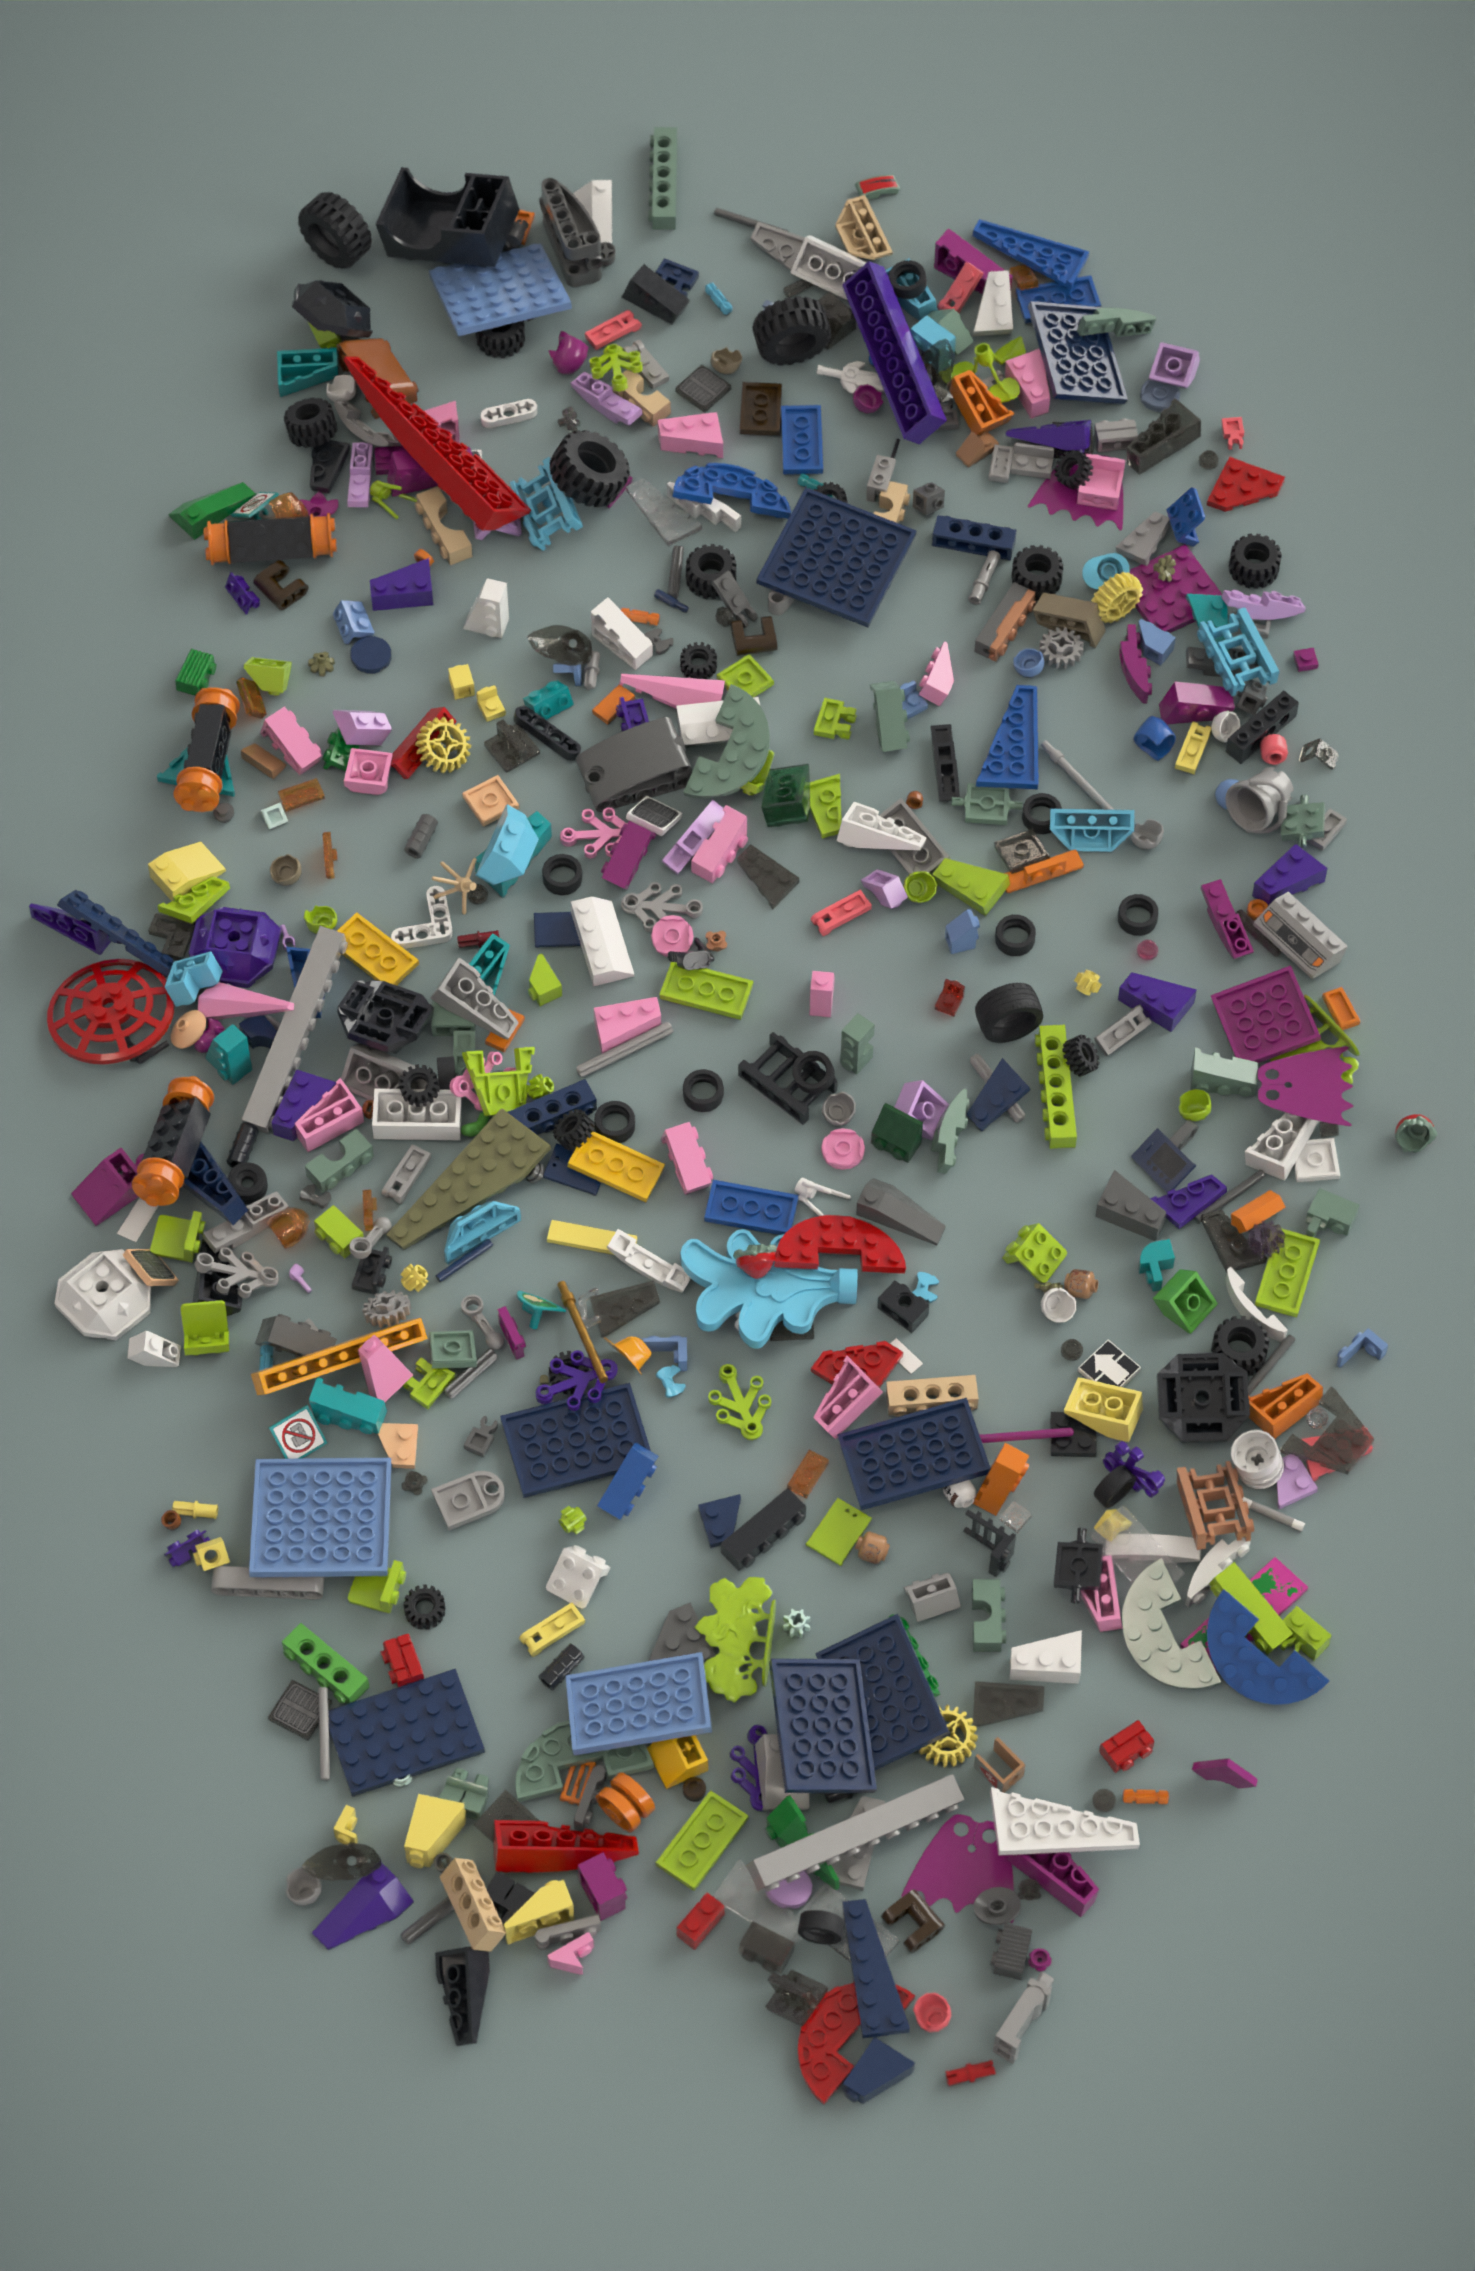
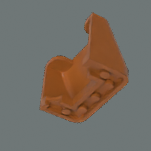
M382 338L346 340L337 344L339 365L343 372H349L343 360L344 357H359L377 372L376 377H381L391 383L390 388L397 393L402 392L409 404L417 402L418 387L414 381L410 380L392 353L387 340L384 341ZM374 408L370 410L375 420L380 418Z

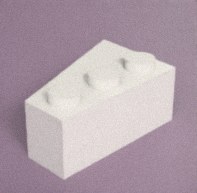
M609 597L591 611L592 636L633 669H638L653 656L650 639L628 619Z
M1082 1630L1012 1647L1010 1680L1079 1684Z

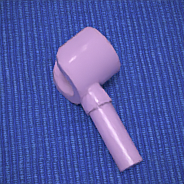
M284 924L280 925L284 938V950H287L286 943L291 942L293 947H295V939L288 935Z
M294 1264L290 1269L289 1277L293 1281L300 1283L305 1291L310 1293L312 1289L301 1277L304 1270L298 1264Z

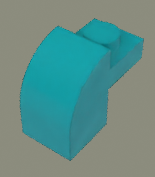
M1170 1239L1148 1244L1140 1256L1139 1274L1145 1273L1146 1282L1151 1284L1153 1292L1162 1289L1163 1278L1160 1270L1172 1269L1174 1267L1175 1256Z

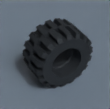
M524 320L476 332L477 346H479L482 352L485 351V355H493V358L498 356L501 358H505V356L511 357L514 352L518 353L525 342ZM504 330L506 332L496 333L495 331Z
M322 398L302 399V401L295 402L294 405L288 407L289 410L285 411L284 422L291 443L296 444L298 447L313 448L323 445V443L330 441V438H333L338 430L332 405L327 400H322Z
M1257 533L1255 536L1248 534L1247 537H1240V541L1236 540L1234 546H1232L1229 561V572L1232 574L1233 580H1238V584H1244L1246 588L1251 586L1254 589H1258L1259 586L1264 588L1267 587V584L1271 585L1278 577L1282 556L1279 545H1275L1276 541L1273 539L1269 540L1268 536L1262 537L1261 534ZM1257 559L1262 561L1263 563H1252L1248 560Z
M705 544L702 545V548L697 547L694 549V552L691 551L689 558L686 559V584L689 586V590L695 592V595L698 597L702 595L704 599L708 597L716 599L719 595L711 584L714 579L729 570L736 580V560L734 555L730 554L729 549L724 550L723 546L719 545L717 547L715 544H711V546ZM708 569H714L719 572L715 574H707L703 571Z
M1031 545L1029 549L1027 547L1023 548L1022 552L1019 551L1016 557H1014L1012 565V584L1015 582L1028 588V590L1034 591L1035 600H1039L1043 592L1055 594L1056 591H1059L1062 584V558L1058 557L1056 551L1052 552V548H1043L1044 545H1039V547ZM1038 570L1045 574L1035 575L1030 573V571Z
M1233 1316L1231 1321L1225 1319L1223 1325H1218L1214 1333L1211 1351L1212 1353H1223L1239 1367L1246 1370L1248 1376H1251L1254 1370L1258 1372L1261 1365L1263 1366L1269 1348V1337H1267L1266 1329L1262 1330L1263 1325L1260 1322L1254 1323L1255 1319L1250 1318V1320H1247L1246 1316H1241V1319H1237V1316ZM1243 1341L1249 1344L1252 1349L1248 1352H1237L1229 1346V1343Z

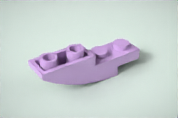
M583 372L571 382V386L586 402L616 424L621 421L629 426L642 415L641 408L613 393L611 386L592 378L586 372Z
M364 442L352 444L348 507H368L372 478L373 444Z
M1224 590L1222 599L1227 606L1235 607L1237 610L1245 607L1251 619H1281L1295 616L1306 610L1300 598L1292 595L1286 597L1276 591L1271 593L1264 591L1262 597L1255 594L1250 596L1244 595L1238 590H1232V592Z
M712 800L661 862L678 875L698 851L704 839H708L715 829L712 826L715 821L720 823L724 816L723 808Z

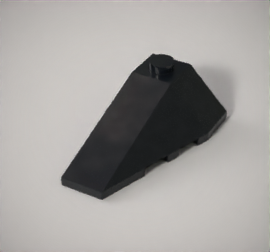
M202 1239L200 1253L210 1254L216 1263L230 1265L229 1262H223L218 1258L220 1251L214 1253L205 1240ZM213 1270L206 1273L197 1271L192 1303L222 1300L225 1302L226 1314L230 1316L241 1311L242 1297L238 1295L239 1287L237 1284L231 1286L229 1292L225 1294L218 1292L216 1289L218 1281L232 1276L231 1274Z
M462 1947L435 1952L436 1977L438 1984L443 1985L445 1992L443 2001L445 2005L449 2006L451 2013L449 2022L456 2046L476 2044L490 1974L489 1951Z

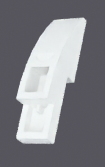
M1242 1537V1540L1237 1541L1236 1539L1228 1545L1221 1539L1205 1555L1189 1585L1185 1603L1188 1608L1194 1603L1196 1605L1205 1598V1594L1211 1590L1209 1583L1215 1576L1231 1565L1238 1556L1241 1558L1248 1553L1250 1541L1246 1542L1245 1538Z

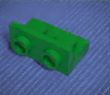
M338 727L328 737L327 743L329 748L326 749L322 758L325 761L323 768L327 770L332 765L346 772L351 748L359 749V745H346Z

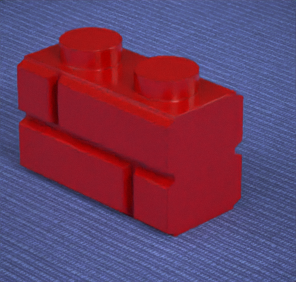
M409 1634L383 1642L384 1650L380 1651L384 1664L389 1663L391 1668L388 1671L391 1684L396 1683L397 1687H401L424 1679V1673Z
M1137 1720L1100 1744L1099 1752L1116 1773L1121 1769L1126 1771L1134 1765L1133 1761L1139 1757L1142 1759L1148 1757L1153 1752L1152 1749L1155 1741L1142 1723Z
M706 1892L700 1899V1902L693 1907L676 1927L677 1937L695 1950L725 1916V1906Z

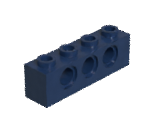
M937 515L932 536V546L988 556L989 551H996L1000 554V559L1011 561L1017 530L1009 527L994 526L988 523L973 522L967 519L962 520L950 516Z
M583 1079L508 1111V1113L536 1135H539L543 1132L547 1133L554 1130L555 1124H559L558 1120H562L564 1114L569 1115L571 1110L574 1112L575 1109H581L587 1116L597 1110V1099L586 1079ZM556 1111L557 1113L550 1114L549 1112Z

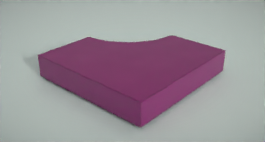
M1229 1758L1193 1762L1192 1770L1205 1780L1225 1782L1238 1789L1256 1787L1258 1779Z

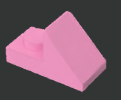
M587 1932L547 1955L549 1966L583 1975V1968L577 1957L587 1956L594 1948V1940L590 1933Z

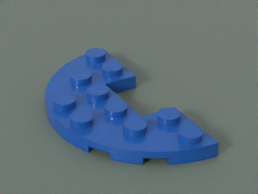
M707 463L705 467H690L685 470L682 476L677 478L672 492L673 498L710 505L713 500V493L750 499V512L789 519L791 515V509L786 497L781 496L777 492L778 488L768 479L763 481L755 476V472L731 464Z
M1225 1589L1222 1590L1210 1613L1207 1641L1209 1652L1217 1671L1234 1690L1257 1702L1290 1704L1314 1695L1330 1681L1296 1650L1288 1656L1280 1667L1245 1638V1635L1258 1622L1259 1618Z

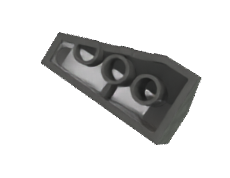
M872 1178L865 1185L857 1201L856 1215L934 1245H938L946 1228L943 1223L895 1186Z

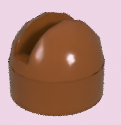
M918 791L910 792L907 796L906 804L912 809L921 808L923 795Z
M367 1100L362 1106L363 1115L368 1119H373L374 1100ZM369 1106H372L371 1111L368 1112L367 1110Z
M168 1510L163 1514L161 1522L167 1529L175 1530L181 1525V1517L176 1511Z

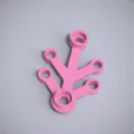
M605 808L603 810V819L619 828L611 829L594 816L593 810L585 809L582 812L583 822L591 824L597 830L575 831L572 828H565L560 833V841L562 845L571 847L575 845L577 840L598 839L593 844H588L584 848L585 856L587 858H594L597 852L611 838L619 837L616 843H619L621 835H619L620 830L624 824L628 823L617 817L613 808ZM608 843L605 846V853L608 857H612L609 849L613 847L614 843Z
M490 1052L488 1054L486 1063L484 1059L485 1073H490L494 1065H499L502 1062L501 1053ZM507 1067L503 1072L516 1071V1068ZM466 1068L462 1076L458 1075L451 1080L450 1090L457 1097L465 1096L474 1104L476 1110L483 1111L477 1095L471 1090L474 1086Z

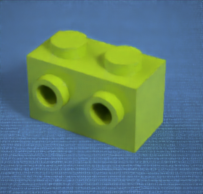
M334 1205L314 1220L316 1236L321 1241L325 1240L329 1244L330 1249L336 1255L340 1254L344 1259L351 1254L350 1242L354 1238L363 1237V1232Z

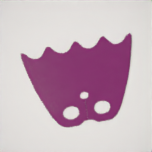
M1075 464L1071 468L1069 474L1070 476H1072L1077 471V464ZM1053 470L1050 479H1045L1028 504V508L1039 503L1045 504L1050 515L1060 510H1067L1071 514L1073 521H1076L1081 516L1088 515L1094 520L1097 527L1105 521L1111 520L1115 522L1120 531L1123 528L1124 500L1122 485L1117 510L1077 504L1079 489H1070L1060 483L1054 474L1057 471Z
M1337 1047L1297 1054L1262 1065L1258 1069V1079L1262 1083V1087L1258 1090L1259 1101L1271 1108L1296 1116L1331 1124L1352 1126L1351 1123L1344 1120L1341 1116L1343 1111L1353 1108V1104L1342 1098V1093L1352 1088L1353 1085L1341 1078L1342 1073L1351 1069L1352 1065L1341 1061L1339 1058L1340 1054L1348 1050L1349 1047ZM1274 1069L1278 1071L1279 1077L1273 1080L1268 1079L1265 1076L1266 1071ZM1285 1083H1292V1087H1285ZM1276 1090L1279 1093V1098L1270 1100L1266 1097V1092Z
M956 1814L949 1818L922 1854L903 1890L902 1897L915 1889L924 1894L926 1903L929 1906H932L941 1898H947L951 1901L954 1911L959 1913L966 1905H974L978 1895L987 1889L1004 1887L1014 1891L1012 1864L1007 1860L1008 1855L998 1854L997 1839L993 1843H987L982 1838L985 1830L992 1829L995 1831L994 1822L987 1820L979 1823L975 1822L970 1816ZM963 1822L968 1826L969 1831L965 1836L955 1834L954 1826L957 1823ZM974 1845L976 1847V1850L974 1852H969L968 1846Z

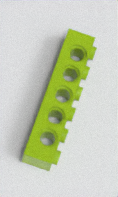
M1065 1025L1039 1026V1033L1035 1034V1047H1039L1040 1053H1037V1066H1041L1042 1070L1038 1074L1039 1084H1043L1044 1089L1040 1091L1041 1103H1045V1109H1042L1043 1122H1047V1128H1044L1045 1141H1049L1050 1149L1075 1148L1077 1140L1069 1065L1067 1066V1059H1064L1063 1055L1065 1053L1062 1051L1064 1048L1063 1044L1067 1041Z

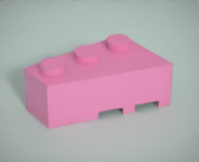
M1040 348L1007 360L1005 377L1013 378L1019 383L1020 393L1017 397L1030 418L1048 413L1050 394Z
M456 401L425 410L428 415L439 423L438 428L448 430L453 434L452 439L460 444Z
M717 412L658 420V438L661 450L686 453V451L697 452L698 455L702 456L713 454L717 455V458H723V440Z
M284 706L264 720L260 734L263 737L268 736L274 742L272 747L275 750L279 748L285 755L284 759L301 775L320 762L322 752L316 743L313 744L308 738L309 734L306 729L298 725L293 712L288 711Z
M339 1078L336 1081V1085L329 1092H326L322 1099L295 1123L297 1137L306 1151L310 1152L364 1123L363 1111L342 1079Z
M690 1122L666 1129L661 1137L662 1143H666L670 1152L668 1157L670 1161L673 1160L676 1169L675 1173L685 1195L709 1187L713 1179L710 1167L706 1168L704 1159H706L705 1152L702 1147L698 1146L696 1140L699 1138L695 1126L691 1127Z
M848 1356L844 1359L845 1363L839 1374H836L835 1382L829 1393H826L813 1417L834 1439L838 1437L837 1434L844 1432L883 1393Z
M1111 1555L1103 1556L1100 1590L1086 1589L1081 1591V1597L1100 1632L1123 1629Z

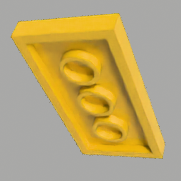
M357 912L337 930V932L345 935L346 942H348L347 949L342 955L376 981H385L397 986L419 965V960Z
M592 1132L591 1138H587L586 1143H581L582 1146L580 1148L576 1147L567 1167L645 1203L665 1168L664 1163L596 1132Z

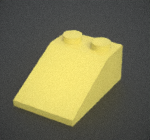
M202 842L165 852L148 863L150 878L171 901L178 894L185 895L189 893L191 887L212 876L217 878L226 872L223 865Z
M1078 1377L1064 1408V1413L1108 1438L1129 1442L1143 1411L1142 1392Z
M553 1880L546 1883L504 1924L507 1945L532 1937L539 1929L574 1921L573 1903L564 1880Z

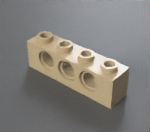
M976 1375L886 1382L889 1416L900 1417L966 1397L971 1411L978 1409L979 1398ZM955 1393L958 1394L959 1397L954 1398L951 1397L950 1394ZM929 1395H934V1396H936L937 1398H936V1399H929L928 1396H929ZM913 1397L915 1400L908 1401L905 1398Z
M454 1858L439 1877L472 1949L491 1952L506 1934L505 1928L473 1860Z

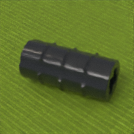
M241 1123L226 1160L230 1167L234 1168L236 1165L249 1160V1155L253 1150L252 1148L259 1132L255 1125Z
M570 1643L553 1659L548 1667H545V1670L538 1678L548 1689L553 1691L562 1683L566 1675H570L573 1669L578 1667V1664L585 1656L575 1645Z

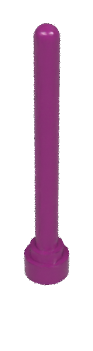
M1072 1428L981 1434L980 1438L982 1443L1070 1437L1074 1434V1430Z

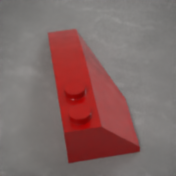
M494 1820L495 1872L534 1873L569 1871L578 1869L579 1864L601 1853H604L607 1859L611 1858L613 1862L639 1854L637 1837L610 1832L599 1835L594 1830L584 1828L583 1832L570 1830L571 1826L561 1824V1828L548 1826L549 1822Z

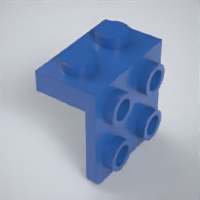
M1191 487L1166 510L1176 541L1194 547L1199 543L1195 528L1205 520V514L1197 489Z

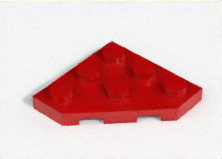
M1229 457L1207 500V506L1227 512L1233 510V507L1242 504L1247 506L1259 502V499L1265 497H1276L1283 486L1285 476Z
M886 1341L876 1342L875 1345L845 1347V1350L834 1352L832 1350L823 1351L811 1367V1372L833 1385L836 1374H839L845 1363L844 1359L848 1356L880 1388L899 1363L904 1352Z

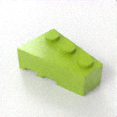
M944 858L933 873L938 886L984 916L989 913L1010 885L1008 874Z

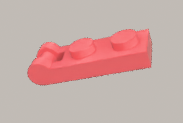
M966 262L945 297L939 302L937 309H955V311L960 313L984 273L971 263ZM952 300L956 302L953 307L950 306Z
M627 310L585 332V338L595 350H598L631 331H638L642 324L638 319H634V314L630 310Z
M858 890L815 913L810 920L819 927L818 931L820 934L826 936L833 929L871 910L872 904L863 892ZM829 918L830 921L825 923L824 919Z

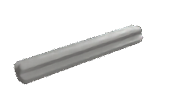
M975 1054L970 1058V1063L986 1083L993 1071L980 1054ZM1017 1103L1007 1110L1015 1122L1019 1123L1024 1120L1025 1113Z

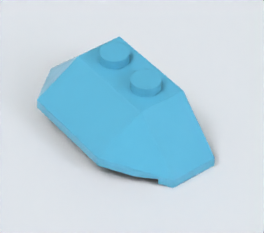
M508 804L505 806L475 874L477 877L492 885H496L524 875L539 840L524 813Z
M1050 809V830L1069 851L1075 849L1077 851L1112 852L1134 832L1135 810Z
M491 1201L474 1207L465 1216L457 1217L450 1224L444 1249L445 1262L447 1264L453 1262L487 1239L493 1238L521 1221L520 1209L516 1206Z

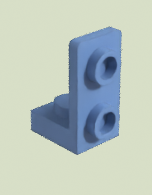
M1368 1328L1364 1333L1359 1332L1353 1338L1352 1344L1349 1347L1344 1346L1338 1352L1336 1365L1341 1368L1362 1347L1365 1348L1369 1355L1381 1360L1386 1355L1388 1344Z
M674 1335L666 1338L658 1336L642 1338V1341L651 1352L674 1351V1363H678L680 1371H687V1337Z

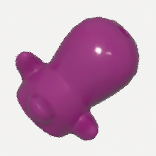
M213 1018L207 1019L208 1026L199 1040L193 1044L198 1052H208L212 1040L225 1030L218 1020Z

